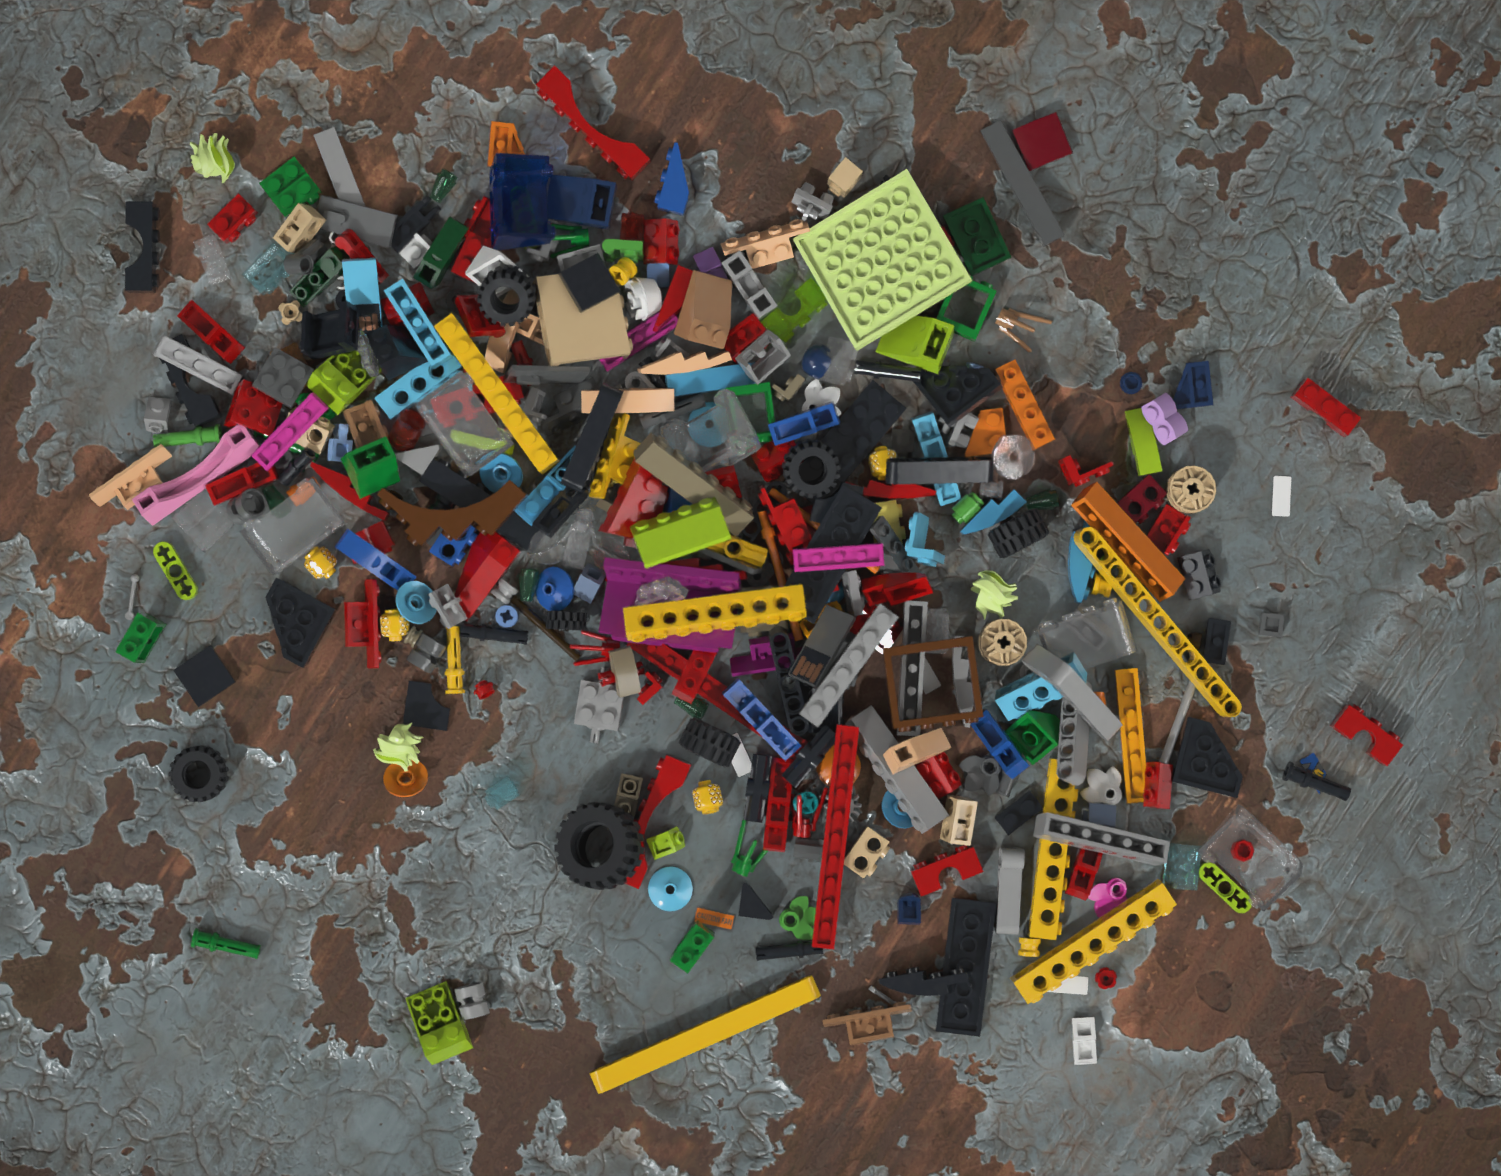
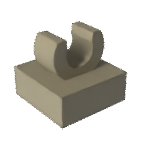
M610 490L606 492L605 500L599 499L596 507L606 512L614 503L609 500Z

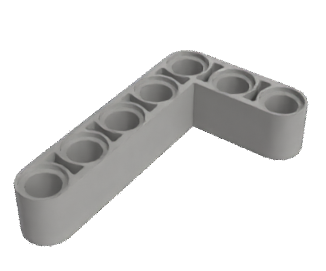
M1038 644L1023 658L1022 662L1035 674L1053 685L1105 741L1108 742L1123 726L1081 677L1063 660Z

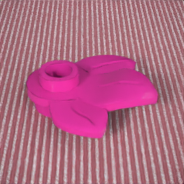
M1112 878L1107 883H1097L1092 887L1088 899L1095 901L1094 910L1097 917L1103 916L1127 900V885L1121 878ZM1115 885H1118V889L1116 891H1112L1113 887Z

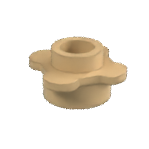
M297 300L279 305L278 309L283 317V324L289 325L293 321H302V313H300L299 309L300 303Z

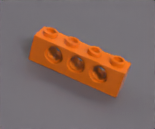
M1016 360L996 368L993 372L1002 384V390L1032 450H1036L1055 440Z

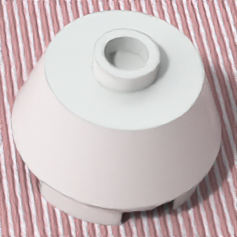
M633 277L632 280L623 285V292H628V302L625 305L631 318L635 317L636 320L641 319L644 321L661 310L662 293L654 279Z

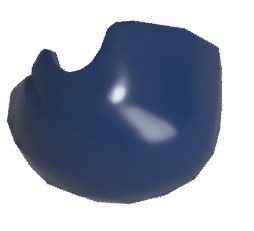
M820 343L810 346L802 357L804 372L818 380L823 377L832 361L827 355V352L831 350Z

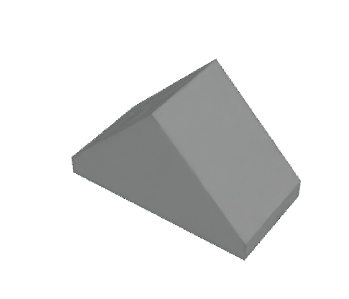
M438 444L396 453L395 455L396 459L423 475L431 461L436 459L441 452V446Z

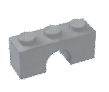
M738 251L721 263L723 269L759 321L777 309V304L767 289L760 283L741 251Z

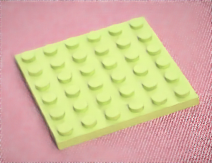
M907 169L810 228L809 232L793 238L794 243L856 351L972 282L970 275Z

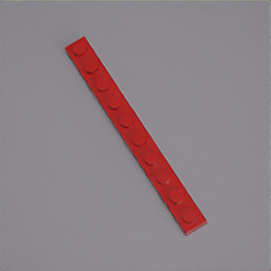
M630 642L627 644L635 652L677 680H679L688 662L686 658L665 644L661 646ZM707 673L697 694L762 737L722 694L727 686ZM784 726V728L801 745V747L792 756H790L795 760V756L808 743V741H806L799 735L793 734L789 728Z
M836 725L812 937V947L834 950L859 726Z

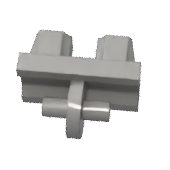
M805 182L800 189H796L791 203L797 205V211L804 214L801 219L803 221H806L808 216L815 220L817 217L826 219L833 208L832 202L834 197L824 192L820 199L813 196L815 187Z
M968 413L952 425L945 444L950 447L955 445L966 448L970 437L960 433L964 425L974 429L979 418L972 413ZM940 417L939 422L944 424L941 432L947 434L950 428Z
M448 584L428 594L430 597L429 603L440 614V622L443 627L449 629L467 619L459 604L462 601L460 596L456 598Z

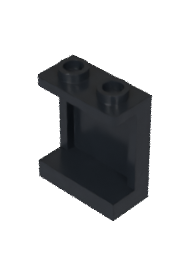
M348 301L339 302L338 310L316 315L308 311L302 312L301 353L315 360L358 350L360 309Z

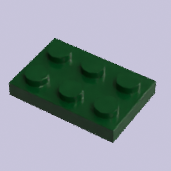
M984 197L943 215V219L971 276L1012 258Z

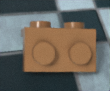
M371 399L343 411L357 448L385 436L388 437L387 428L384 424L381 425L378 417L380 416L377 404H373Z

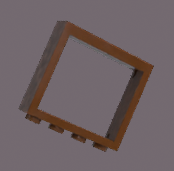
M973 636L882 648L893 729L898 728V732L912 731L911 726L920 725L921 729L934 728V723L943 722V726L956 725V720L965 719V723L979 722V717H983ZM966 646L975 711L900 721L891 656Z

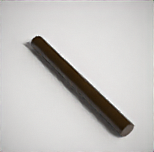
M517 596L510 601L513 606L573 660L577 661L582 656L576 649H571L569 647L570 644L555 630L546 629V622Z

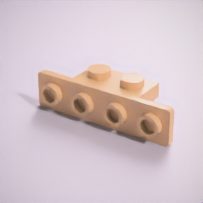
M796 219L783 226H771L768 230L762 232L753 231L744 237L729 238L721 243L724 255L746 250L749 264L754 269L793 258L794 255L789 237L809 232L810 228L807 220Z
M162 444L154 447L149 453L134 461L122 472L117 473L112 479L97 487L89 494V497L101 507L115 496H118L122 505L129 510L135 505L132 501L134 497L150 486L163 483L155 468L171 458V453Z

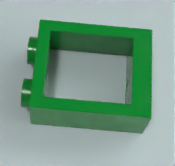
M972 280L966 286L988 295L975 328H969L944 317L953 293L945 297L936 319L954 325V334L975 342L997 291L993 289V285L985 281L978 283Z
M770 382L725 388L724 393L731 442H737V446L750 444V440L759 439V443L772 441L770 430L737 435L732 402L733 397L764 393L768 424L775 422Z
M137 613L115 652L133 663H145L167 624L148 613Z
M696 920L670 956V961L688 974L713 940L715 932Z

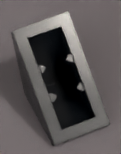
M744 881L742 883L738 916L771 920L773 918L772 913L748 882Z

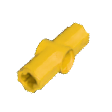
M730 535V540L707 547L730 558H736L762 567L768 552L767 548L742 540L735 535ZM731 542L739 543V548L734 552L727 550Z

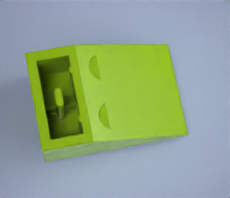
M914 316L881 336L875 352L939 374L954 336V325L934 318Z
M358 338V350L329 357L311 374L306 386L339 415L382 372V369L373 350Z
M447 981L405 998L424 1055L432 1065L473 1048L464 1021L461 1020L460 1011Z

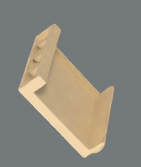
M559 274L535 278L532 284H536L537 287L535 291L537 293L536 305L548 366H559L560 364L623 356V359H626L630 355L633 345L631 338L627 336L626 330H628L629 326L627 317L623 315L624 298L622 295L617 294L580 313Z

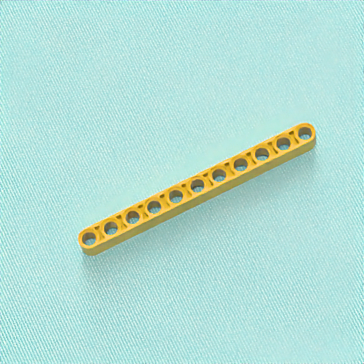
M1092 527L1078 529L1073 537L1077 547L1111 585L1187 678L1195 685L1213 709L1222 717H1235L1239 715L1242 707L1238 698L1098 531ZM1084 532L1090 535L1088 543H1085L1082 539ZM1098 549H1102L1105 556L1102 561L1097 558L1096 553ZM1113 566H1116L1119 570L1116 578L1111 574ZM1127 583L1133 586V591L1130 595L1125 591ZM1141 600L1147 603V609L1144 612L1139 606ZM1156 617H1159L1161 620L1159 628H1156L1154 625ZM1170 634L1175 636L1174 645H1170L1168 642ZM1184 651H1187L1190 655L1188 662H1185L1182 658ZM1198 668H1202L1204 671L1202 679L1197 677ZM1214 684L1218 688V693L1215 696L1211 693V687ZM1228 701L1232 704V710L1229 713L1225 710V704Z
M809 975L599 1067L589 1074L598 1094L603 1093L819 998L821 994L813 976Z

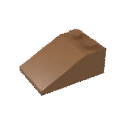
M693 270L674 334L689 341L724 349L730 330L732 280Z

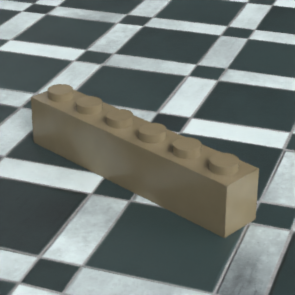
M650 433L633 451L635 461L692 504L698 503L704 498L715 497L728 530L733 535L737 536L754 519L752 505L747 500H740L728 486L724 488L720 485L715 476L712 474L707 475L702 471L703 469L695 461L690 462L682 451L677 448L675 450L671 448L662 436L657 437Z

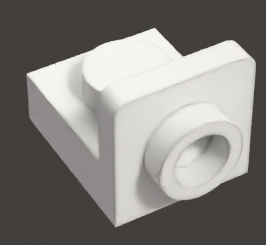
M416 233L414 235L415 238L399 253L415 270L433 243L425 234L420 237Z

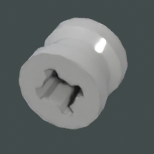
M500 578L498 586L492 588L490 592L508 605L511 596L516 595L518 590Z

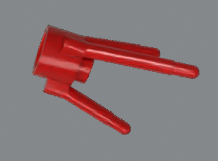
M581 631L583 635L606 642H602V646L574 644L569 646L571 649L601 651V655L605 656L573 663L574 666L605 661L610 662L609 651L620 648V641H614L612 637H606L593 632Z
M827 787L822 792L812 823L810 818L802 817V796H797L796 812L792 805L795 794H791L793 836L808 838L811 837V831H816V823L828 792Z

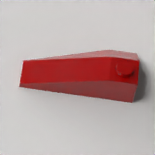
M481 532L471 546L454 595L456 598L460 596L462 600L459 604L467 616L466 622L469 621L490 594L492 588L497 585L499 579L504 576L522 552L497 532L493 536L489 533L486 536Z

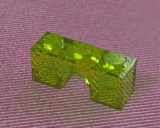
M811 277L794 292V295L801 303V309L797 314L792 316L785 315L777 307L761 321L766 330H770L781 341L783 340L784 343L795 335L793 331L798 326L803 328L811 321L809 316L815 311L820 313L828 305L821 288Z

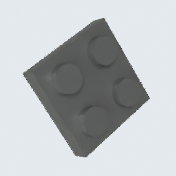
M274 347L252 387L292 409L314 369Z

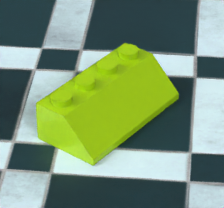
M715 497L704 498L693 505H684L678 508V510L661 513L655 518L640 520L635 525L630 526L645 568L731 539L722 511Z

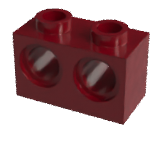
M1148 474L1125 494L1117 504L1134 523L1138 522L1140 525L1149 517L1147 512L1151 508L1158 509L1166 501L1163 497L1167 493ZM1148 487L1153 488L1156 492L1153 500H1149L1145 496V490ZM1131 502L1139 505L1140 510L1137 515L1131 514L1128 510Z

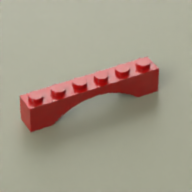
M555 65L536 84L539 89L537 94L545 102L549 99L555 105L553 110L561 117L565 115L570 120L568 124L577 133L579 131L587 136L584 140L593 149L597 146L602 151L601 157L609 164L613 162L618 167L616 171L624 179L628 177L633 181L651 162L650 158L634 143L611 139L599 133L585 120L575 104L571 81Z
M668 754L665 758L660 757L656 770H659L656 779L652 778L647 790L651 792L648 799L643 798L638 810L642 814L639 820L634 819L641 827L638 833L643 834L644 839L646 827L654 809L668 794L683 786L691 764ZM645 849L644 854H640L639 857L642 860L640 867L635 866L634 868L636 871L632 878L626 877L627 882L625 884L637 889L640 888L648 869Z

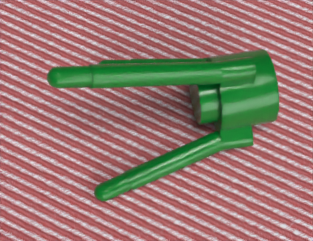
M537 222V226L574 231L570 232V235L544 237V240H571V245H576L551 254V258H556L558 255L589 246L588 228L582 229V226Z
M743 819L731 862L733 863L732 870L747 877L749 872L753 873L757 864L768 851L762 850L753 861L750 857L758 842L754 840L747 854H741L739 857L747 822Z

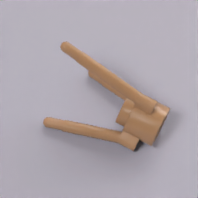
M1002 308L995 324L1000 326L999 330L1006 333L1027 352H1032V349L1008 328L1013 329L1014 325H1017L1028 331H1035L1033 327L1018 321V317L1052 324V320L1018 312L1011 308L1009 310Z

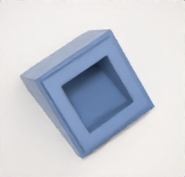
M669 263L647 264V278L654 279L658 287H670Z

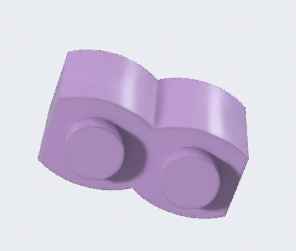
M1167 393L1142 406V413L1147 422L1153 426L1154 434L1161 444L1166 445L1188 431L1185 419L1177 412L1175 402Z

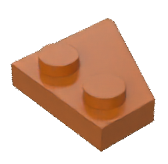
M491 121L487 167L530 171L531 166L525 156L524 148L518 138L514 123Z
M1003 408L980 410L979 420L971 434L965 451V457L1008 452Z

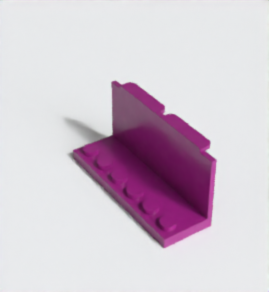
M605 557L603 566L607 577L599 633L612 634L613 640L656 646L668 644L673 648L706 652H718L719 647L732 649L735 628L732 630L713 629L709 633L691 632L687 636L668 635L664 639L645 638L641 642L628 641L623 608L741 592L739 573L657 564L645 568L643 562ZM738 609L733 610L732 613L738 615ZM715 611L712 612L709 616L712 618H717L721 615V613ZM692 614L688 616L687 619L690 621H694L698 618V616ZM673 617L667 618L665 623L672 624L676 619ZM647 620L642 625L649 627L654 622Z

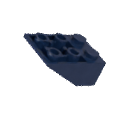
M551 174L543 218L609 230L617 185L615 182Z

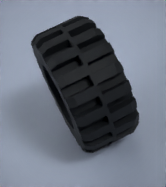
M590 802L588 805L582 804L578 806L577 812L572 810L567 814L568 820H562L559 825L562 829L556 833L555 838L558 839V844L554 845V850L559 854L556 857L557 863L563 865L561 871L564 875L569 876V880L583 887L610 890L616 888L617 885L625 884L627 882L626 877L632 878L636 873L634 870L635 866L640 867L642 862L639 857L640 854H644V847H641L644 837L643 834L638 833L641 827L638 822L633 821L634 817L630 813L617 806L602 802ZM605 825L613 836V851L604 864L599 867H593L586 857V841L594 829Z

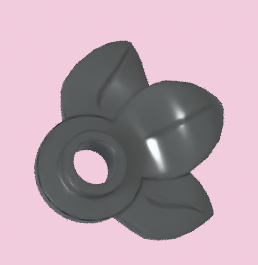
M973 755L960 763L959 767L968 773L964 783L966 791H976L983 788L990 796L998 789V774L1000 773L1001 766L993 756L989 755L980 758ZM989 762L994 765L991 771L986 770L985 767Z

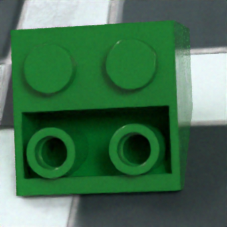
M386 436L352 450L341 458L359 499L400 482L396 455Z

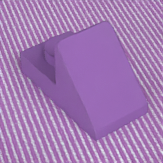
M713 247L693 255L700 272L728 279Z

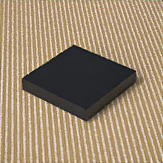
M599 253L559 273L580 313L620 293Z
M212 645L173 670L198 707L236 683Z

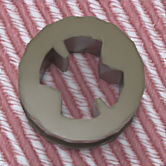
M413 626L406 636L404 643H410L411 647L414 648L424 631H417L416 627Z

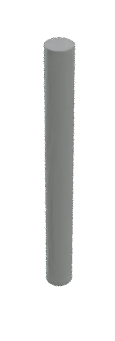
M1190 680L1159 762L1164 764L1169 762L1196 689Z

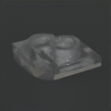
M215 234L193 241L209 285L212 286L231 279Z
M359 328L358 350L355 351H358L361 355L362 367L367 370L370 377L379 376V364L367 336Z

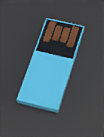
M376 258L342 259L346 301L360 309L358 335H366L383 326Z

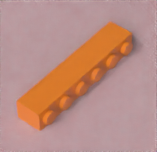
M1097 481L1084 488L1071 506L1090 527L1098 531L1124 564L1159 602L1173 596L1185 580V577Z

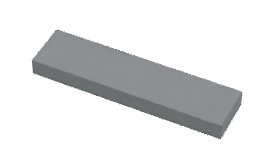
M335 127L314 134L338 199L365 206Z
M162 334L152 353L232 395L243 376Z

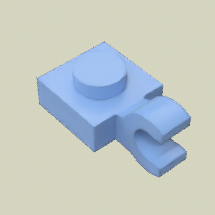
M339 423L333 424L335 425L333 431L335 439L329 438L327 461L342 462L341 458L346 453L352 451L353 440H347L349 426L348 424Z

